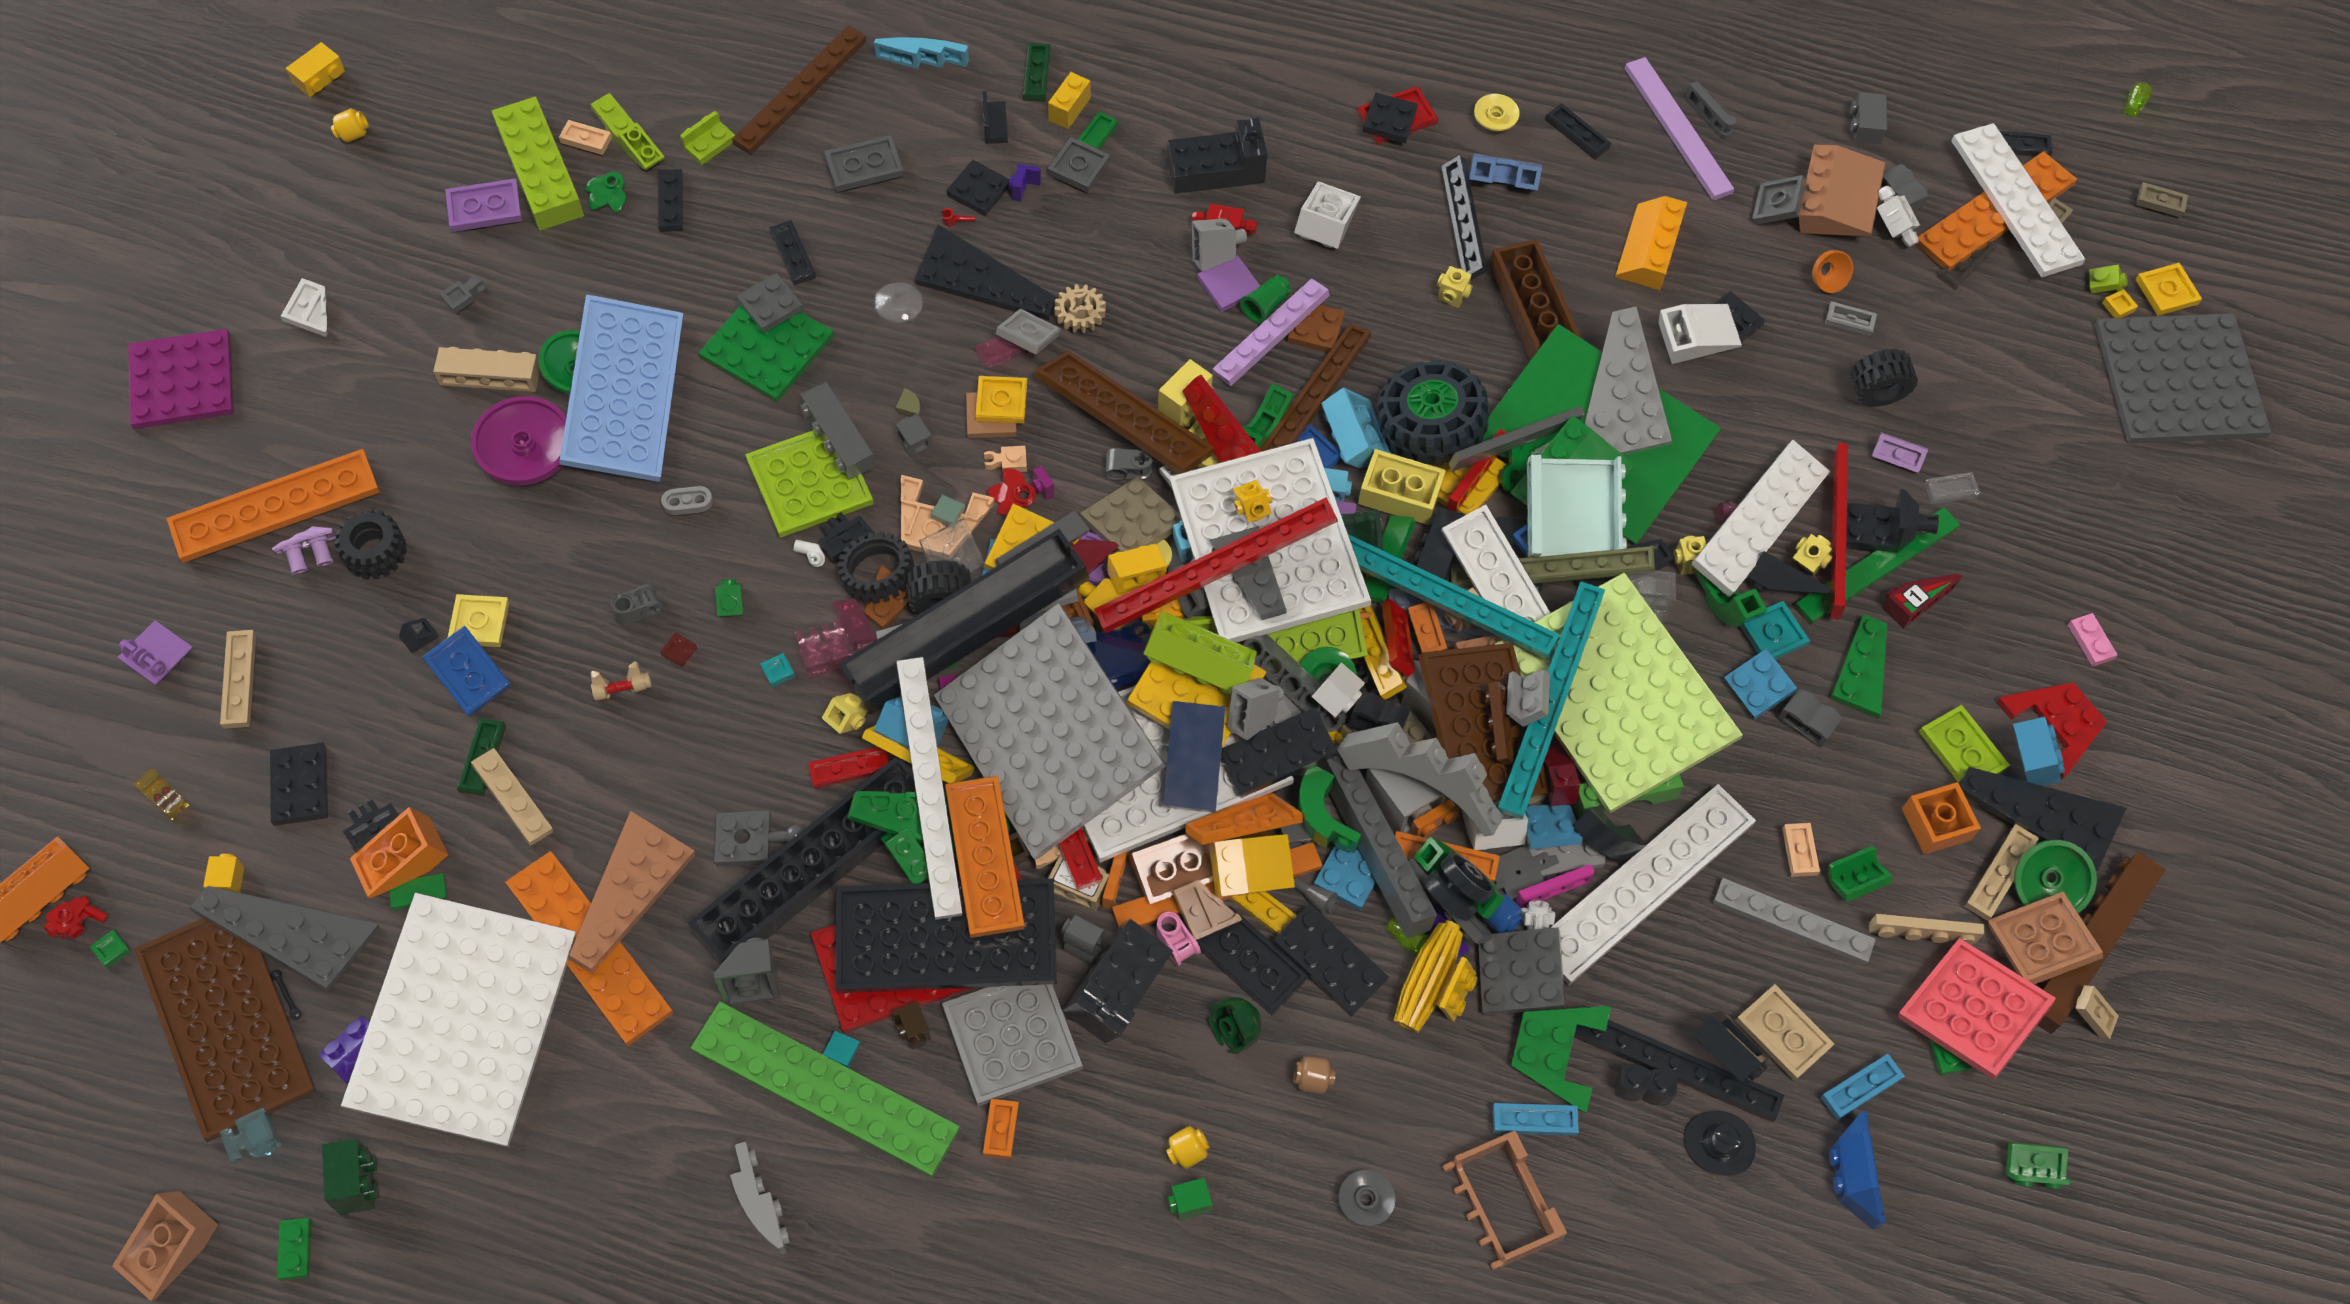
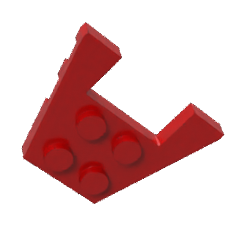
M2074 682L2002 696L1997 701L1998 705L2011 720L2029 709H2033L2040 718H2046L2047 725L2053 724L2056 738L2065 748L2060 751L2065 771L2060 773L2061 780L2067 776L2107 723Z

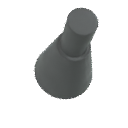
M1298 877L1294 880V888L1304 893L1306 898L1323 916L1335 911L1339 904L1337 899L1338 893L1309 885Z

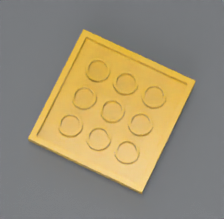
M1150 662L1126 702L1130 707L1167 729H1170L1173 701L1223 706L1226 708L1222 747L1232 732L1227 728L1232 695L1224 693L1220 687L1213 684H1203L1195 676L1188 673L1180 674L1164 663ZM1254 664L1248 681L1257 678L1263 679L1267 671Z

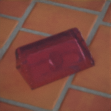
M856 599L832 602L834 611L853 650L877 640Z

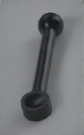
M280 970L272 971L271 977L277 981L290 1008V1017L293 1020L300 1019L302 1012L295 1007L282 980V972Z

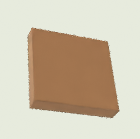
M977 392L966 393L968 438L1016 437V423L976 421Z

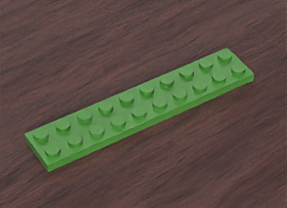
M722 1002L718 1003L690 1048L697 1055L933 1178L960 1131V1126Z

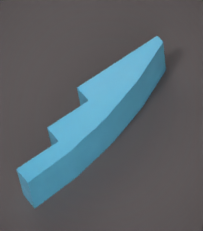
M908 37L875 39L874 41L876 58L918 69L921 62L940 68L943 67L945 62L966 67L969 62L968 45L944 40Z

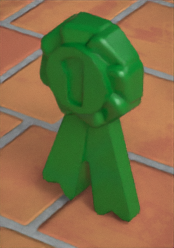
M1535 441L1508 450L1509 463L1501 469L1499 479L1505 491L1511 492L1526 474L1523 466Z

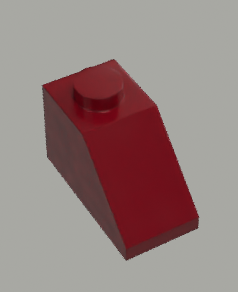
M1080 539L1076 544L1070 542L1072 549L1076 551L1086 565L1089 575L1105 562L1109 555L1114 554L1119 547L1116 542Z

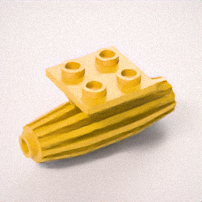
M1446 920L1445 923L1439 922L1420 949L1402 988L1394 1017V1022L1401 1027L1418 1033L1437 1005L1452 1022H1455L1457 1016L1462 1015L1466 1006L1465 997L1468 991L1471 992L1474 989L1477 976H1475L1476 972L1467 958L1461 957L1459 964H1456L1463 933L1459 931L1461 927L1458 924Z

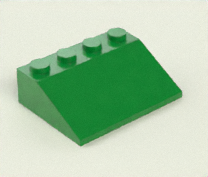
M1573 415L1541 454V459L1615 460L1617 456H1621V464H1625V475L1634 465L1601 436ZM1527 473L1511 491L1513 498L1526 508Z

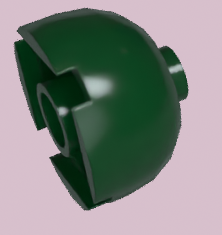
M1228 997L1210 1007V1010H1213V1016L1209 1017L1212 1034L1221 1046L1225 1042L1230 1048L1229 1053L1239 1054L1258 1040L1261 1033V1016L1258 1009L1249 1001L1239 997Z

